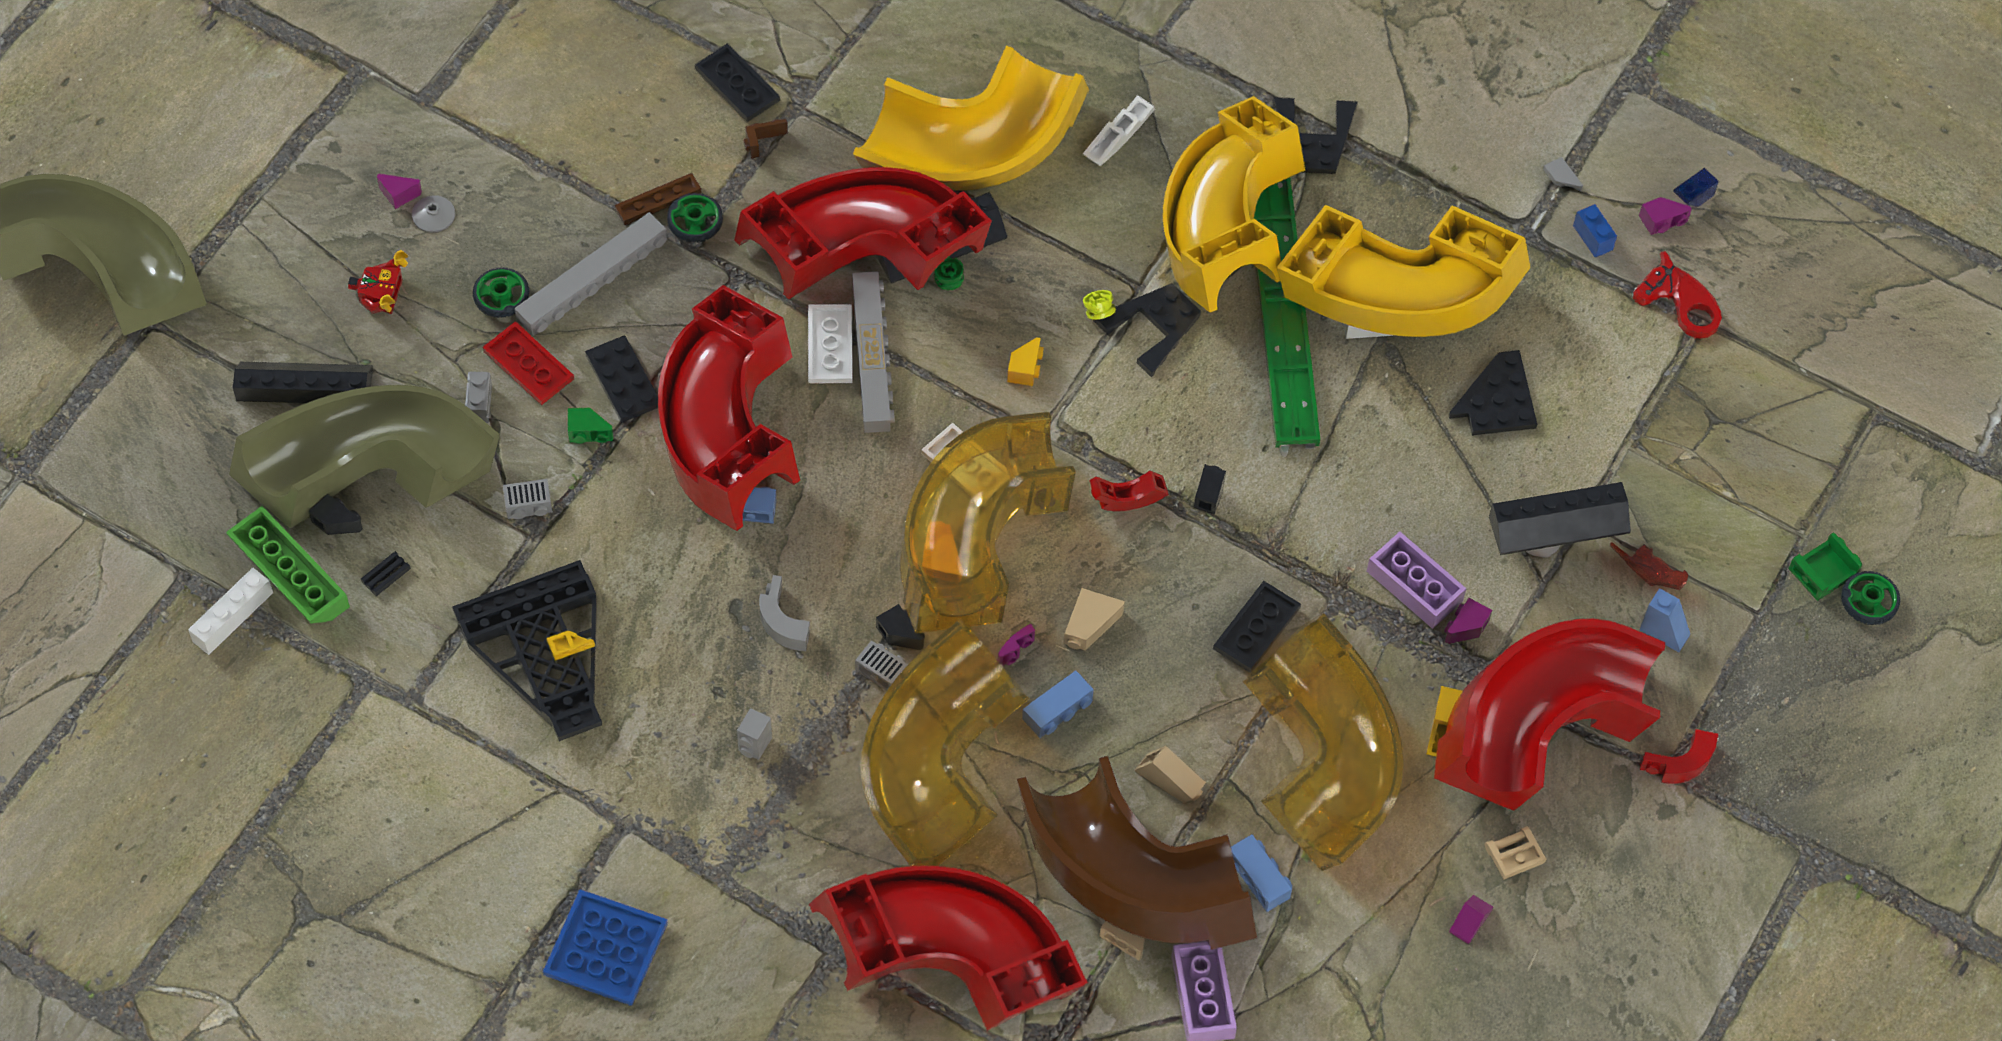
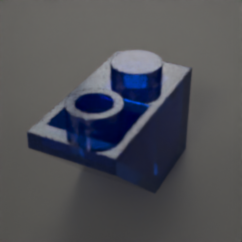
M1704 167L1677 186L1673 192L1687 205L1700 206L1715 195L1719 181Z

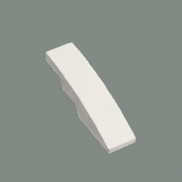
M1137 95L1126 110L1123 108L1112 123L1109 121L1083 155L1098 166H1101L1142 126L1155 110L1154 106Z

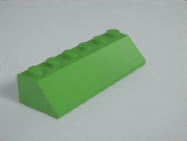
M263 506L226 532L231 540L311 624L332 621L350 608L347 594Z

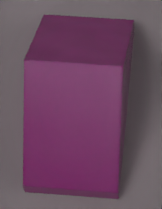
M379 173L377 175L379 189L395 209L422 194L420 179Z
M1473 895L1464 903L1449 932L1470 944L1494 907Z

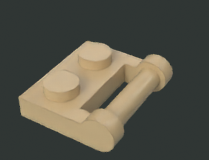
M1528 826L1521 828L1520 832L1495 842L1491 840L1485 843L1486 851L1492 857L1503 880L1546 862V857ZM1522 840L1526 842V844L1501 854L1499 852L1500 849Z

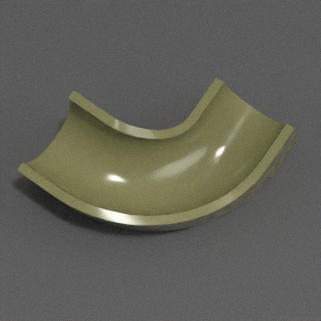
M411 385L371 386L311 401L286 411L237 436L229 475L289 528L310 518L309 511L327 493L332 497L366 474L383 468L397 471L395 482L424 507L428 508L491 471L500 434L470 408L440 391Z

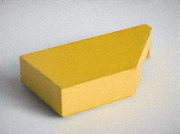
M569 630L547 638V643L554 660L595 647L594 640L580 637Z

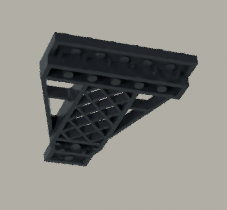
M581 560L452 606L468 648L550 726H553L558 741L602 726L601 718L595 707L597 597ZM587 604H592L591 628L576 633L578 636L586 639L591 637L595 643V647L591 648L590 678L588 679L578 653L567 656L569 661L566 667L557 664V660H554V657L549 661L541 658L544 650L551 652L547 638L559 634V632L554 631L557 624L561 633L568 631L561 614ZM546 619L554 621L550 629L540 626L541 622ZM528 627L532 630L527 637L518 634L520 629ZM536 631L547 634L543 642L533 639ZM502 635H507L516 655L498 663H494L476 646ZM517 639L525 642L522 650L520 649ZM530 644L540 648L536 656L526 652ZM525 658L533 661L530 669ZM573 662L578 671L571 669ZM538 663L548 666L545 674L534 671ZM517 664L520 665L534 699L514 682L503 669ZM552 669L563 672L559 680L549 677ZM567 674L578 677L574 685L564 682ZM533 677L541 680L538 688ZM546 682L556 685L553 693L542 690ZM561 687L567 689L558 693Z

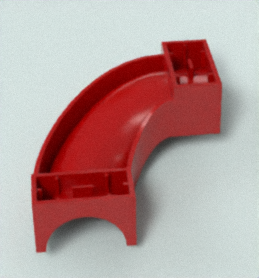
M869 167L822 176L795 186L779 195L775 191L771 192L740 211L734 240L739 246L752 240L766 250L780 272L784 288L783 294L788 300L841 267L869 255L886 257L918 291L925 286L932 272L955 251L965 246H969L976 254L983 250L992 220L964 191L957 195L951 188L937 179L907 169Z
M722 285L692 308L694 319L680 332L672 343L661 370L658 387V410L671 466L683 491L704 512L738 531L743 527V510L746 501L759 482L772 474L781 477L793 485L800 481L791 441L762 424L756 427L752 419L753 397L757 386L792 358V352L783 317Z
M1594 618L1558 622L1523 637L1508 647L1477 674L1462 691L1449 716L1446 733L1438 740L1434 779L1515 811L1544 787L1548 743L1553 734L1561 727L1577 720L1591 719V727L1631 742L1660 719V710L1643 704L1642 696L1648 673L1658 656L1665 650V642L1628 626Z
M942 866L897 867L869 875L866 873L828 888L809 904L812 913L819 912L828 919L839 937L847 963V977L844 982L847 991L901 970L913 968L945 970L955 974L965 983L985 1028L989 1031L1044 1003L1058 998L1060 1000L1064 999L1088 984L1068 939L1065 941L1060 939L1054 926L1042 911L1013 888L976 872Z

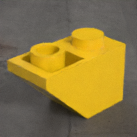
M1036 337L1011 352L1007 382L1033 386L1034 379L1039 378L1041 365H1037L1038 360L1043 358L1044 347H1040L1041 338Z

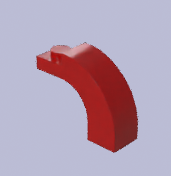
M1151 470L1134 480L1123 483L1109 482L1097 476L1089 480L1092 496L1100 502L1101 509L1107 511H1128L1142 508L1169 495L1163 475Z
M1695 729L1691 739L1690 750L1678 757L1645 752L1641 760L1640 770H1644L1649 774H1662L1661 783L1676 784L1689 781L1700 775L1708 766L1717 745L1718 734Z

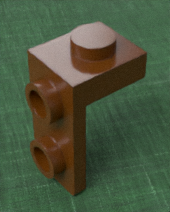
M775 119L770 122L754 123L745 126L746 138L743 139L745 151L750 152L751 159L759 157V139L788 134L787 119Z

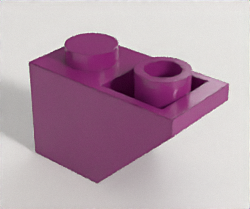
M1659 197L1642 204L1639 217L1650 235L1664 233L1674 226L1684 225L1689 220L1692 209L1688 205Z
M1468 598L1465 604L1460 603L1455 612L1456 619L1454 622L1450 620L1444 630L1447 633L1445 642L1451 644L1479 638L1490 621L1493 610L1471 598Z

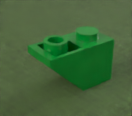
M568 408L569 442L582 444L585 442L605 443L607 441H614L612 425L591 408Z

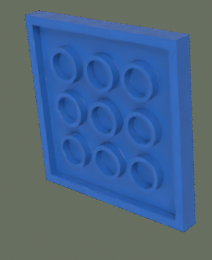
M579 889L545 965L543 975L632 1006L667 927L668 919Z

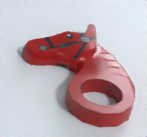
M1666 251L1661 252V264L1653 268L1635 288L1632 294L1634 301L1645 306L1659 298L1668 297V299L1674 301L1679 327L1686 335L1697 339L1712 336L1717 332L1722 320L1721 310L1716 299L1696 278L1674 266ZM1694 309L1703 310L1710 315L1712 322L1706 326L1694 325L1688 319L1687 313Z

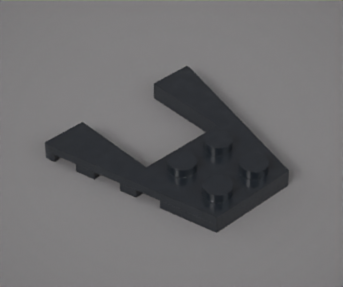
M1274 97L1273 105L1276 111L1295 124V98ZM1336 100V135L1299 133L1305 171L1300 173L1336 174L1357 108V101Z
M1173 283L1116 306L1115 313L1107 318L1093 320L1107 335L1139 311L1166 337L1137 358V364L1150 377L1155 374V371L1164 363L1171 350L1175 349L1179 344V340L1184 334L1186 335L1201 316V310Z

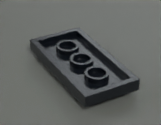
M728 43L695 64V70L747 123L780 101V95Z
M625 335L585 351L586 358L621 423L658 408V395Z
M1263 581L1213 645V650L1251 673L1299 611L1301 603L1266 581Z

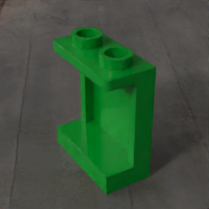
M1833 532L1829 535L1827 541L1804 556L1800 554L1795 556L1788 569L1810 594L1819 601L1845 584L1852 575L1860 572L1863 564L1858 555L1852 553L1846 546L1845 541Z

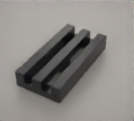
M394 551L361 578V582L377 597L408 572L411 567ZM400 565L402 566V567H400L396 572H394L391 576H389L390 573H391L393 570H395L398 566H400ZM386 577H388V578H387L386 580H384L381 584H379L376 588H374V586H375L377 583H379L382 579H385Z

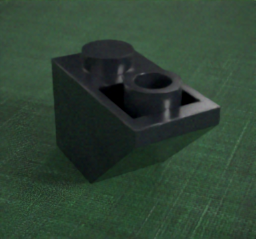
M1204 465L1195 496V509L1215 515L1223 494L1225 470L1218 466Z
M328 493L309 511L311 522L327 535L359 533L363 530L360 515L354 510H348L339 498H333Z
M899 604L876 617V628L888 645L915 650L924 648L925 635L922 629L913 624L910 613L906 609L903 610Z

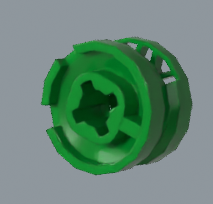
M948 256L934 270V280L937 286L944 290H955L963 284L964 267L958 258L955 257L953 259Z

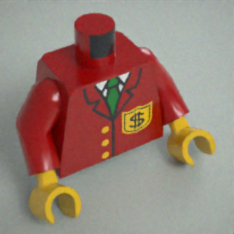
M399 250L390 261L373 267H366L362 278H349L348 289L358 291L359 302L369 312L375 314L383 311L392 314L403 281L401 268L399 267H406L408 265L405 258H408L409 255Z

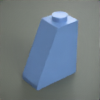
M1659 588L1648 605L1640 631L1664 641L1666 646L1677 652H1680L1690 636V631L1680 599Z

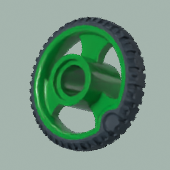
M689 193L679 197L671 204L667 214V222L671 232L683 241L686 240V242L698 243V241L709 240L717 234L723 223V213L718 202L710 196L701 193ZM716 216L713 225L709 229L702 231L706 227V217ZM676 217L684 218L685 227L688 232L677 226L675 222Z
M499 267L490 269L483 273V275H480L473 286L475 305L481 312L490 317L506 318V316H513L515 308L529 298L527 280L521 273L511 268ZM494 279L489 286L486 285L489 280ZM520 285L522 289L521 296L516 303H513L512 288ZM491 296L492 303L500 308L488 306L481 298Z
M1862 571L1852 575L1845 582L1841 599L1844 609L1851 617H1854L1853 619L1864 624L1867 623V625H1880L1891 620L1896 615L1900 606V593L1896 585L1893 584L1894 582L1885 575H1881L1878 572L1874 573V571ZM1873 581V583L1866 584L1861 592L1852 588L1858 582ZM1884 590H1888L1892 599L1889 610L1881 605L1885 595ZM1854 602H1857L1858 607H1859L1863 612L1873 613L1874 615H1868V614H1865V613L1859 611V610L1853 605V603H1854Z

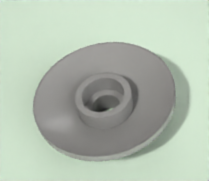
M442 196L422 198L415 204L412 210L414 224L422 231L430 233L445 230L453 223L455 218L453 204Z

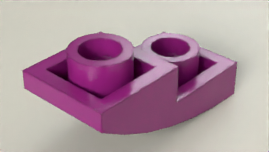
M1032 624L1016 632L1003 645L998 653L997 664L999 667L1015 663L1020 656V648H1027L1035 641V629Z

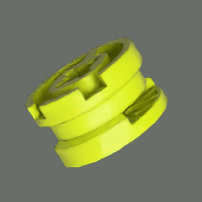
M1094 291L1083 298L1084 307L1087 308V318L1098 320L1107 318L1115 313L1116 307L1112 303L1113 296L1110 291Z

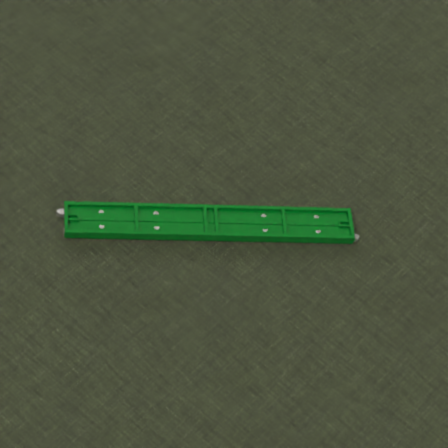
M1291 177L1264 189L1259 196L1254 213L1255 220L1277 235L1281 261L1298 241ZM1256 267L1275 448H1279L1282 456L1286 457L1289 444H1305L1306 449H1314L1315 446L1320 445L1321 440L1306 307L1285 298L1281 281H1274Z

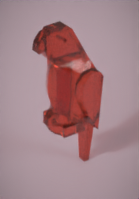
M1613 542L1610 543V547L1650 586L1658 585L1681 590L1687 584L1688 573L1685 570L1683 572L1672 570L1665 561L1653 555L1652 547L1648 548L1643 544L1633 557H1630Z

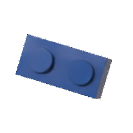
M1596 204L1577 211L1573 227L1593 256L1596 258L1612 251L1617 235Z

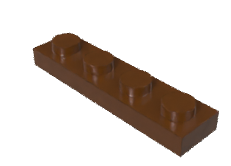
M690 173L616 204L615 211L625 226L639 220L649 212L653 214L670 207L681 196L689 193H701V187L694 175Z

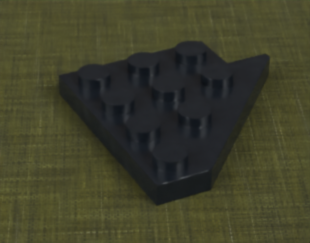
M1520 350L1498 352L1449 413V419L1468 417L1472 436L1536 429L1537 420Z

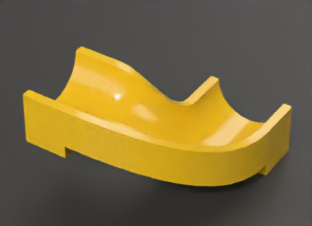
M1007 45L989 85L981 94L972 98H943L887 77L884 83V102L877 123L867 141L861 147L855 148L853 156L862 168L891 167L907 169L937 179L952 190L964 191L996 186L1029 172L1055 150L1065 136L1069 126L1073 127L1089 88L1083 75L1075 73L1074 76H1068L1053 72L1029 61L1014 48Z
M1254 96L1218 111L1220 123L1207 129L1184 150L1174 166L1165 191L1163 226L1174 277L1180 288L1210 313L1217 310V298L1224 281L1232 272L1244 265L1253 264L1274 281H1280L1277 266L1281 263L1277 235L1254 219L1255 207L1264 189L1305 171L1298 126Z
M1325 205L1277 266V271L1285 298L1335 321L1388 335L1409 337L1440 336L1471 328L1486 320L1502 306L1530 269L1525 237L1452 205L1428 236L1430 244L1422 250H1410L1363 229L1361 220Z

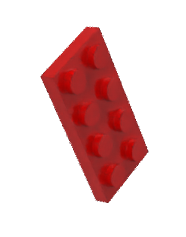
M516 321L482 347L483 352L540 405H543L574 380V374Z

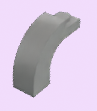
M773 575L772 582L767 583L766 594H760L759 597L762 625L768 635L780 645L789 649L806 652L810 635V621L790 618L780 610L779 601L782 592V576Z

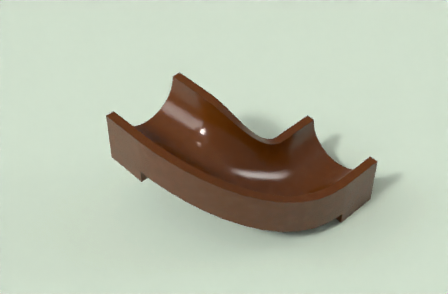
M1108 756L1099 758L1097 773L1089 784L1079 791L1068 795H1044L1033 789L1026 777L1017 779L1025 819L1034 849L1037 850L1043 863L1059 884L1096 916L1126 932L1154 941L1194 943L1208 940L1211 950L1257 938L1251 898L1248 891L1243 892L1228 835L1177 847L1161 842L1141 824L1126 803L1118 788Z

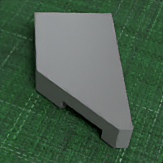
M1562 157L1544 165L1543 170L1554 185L1561 187L1565 185L1574 187L1578 191L1582 190L1583 184Z

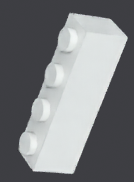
M255 568L247 572L188 629L192 642L208 655L213 652L273 594L269 579Z

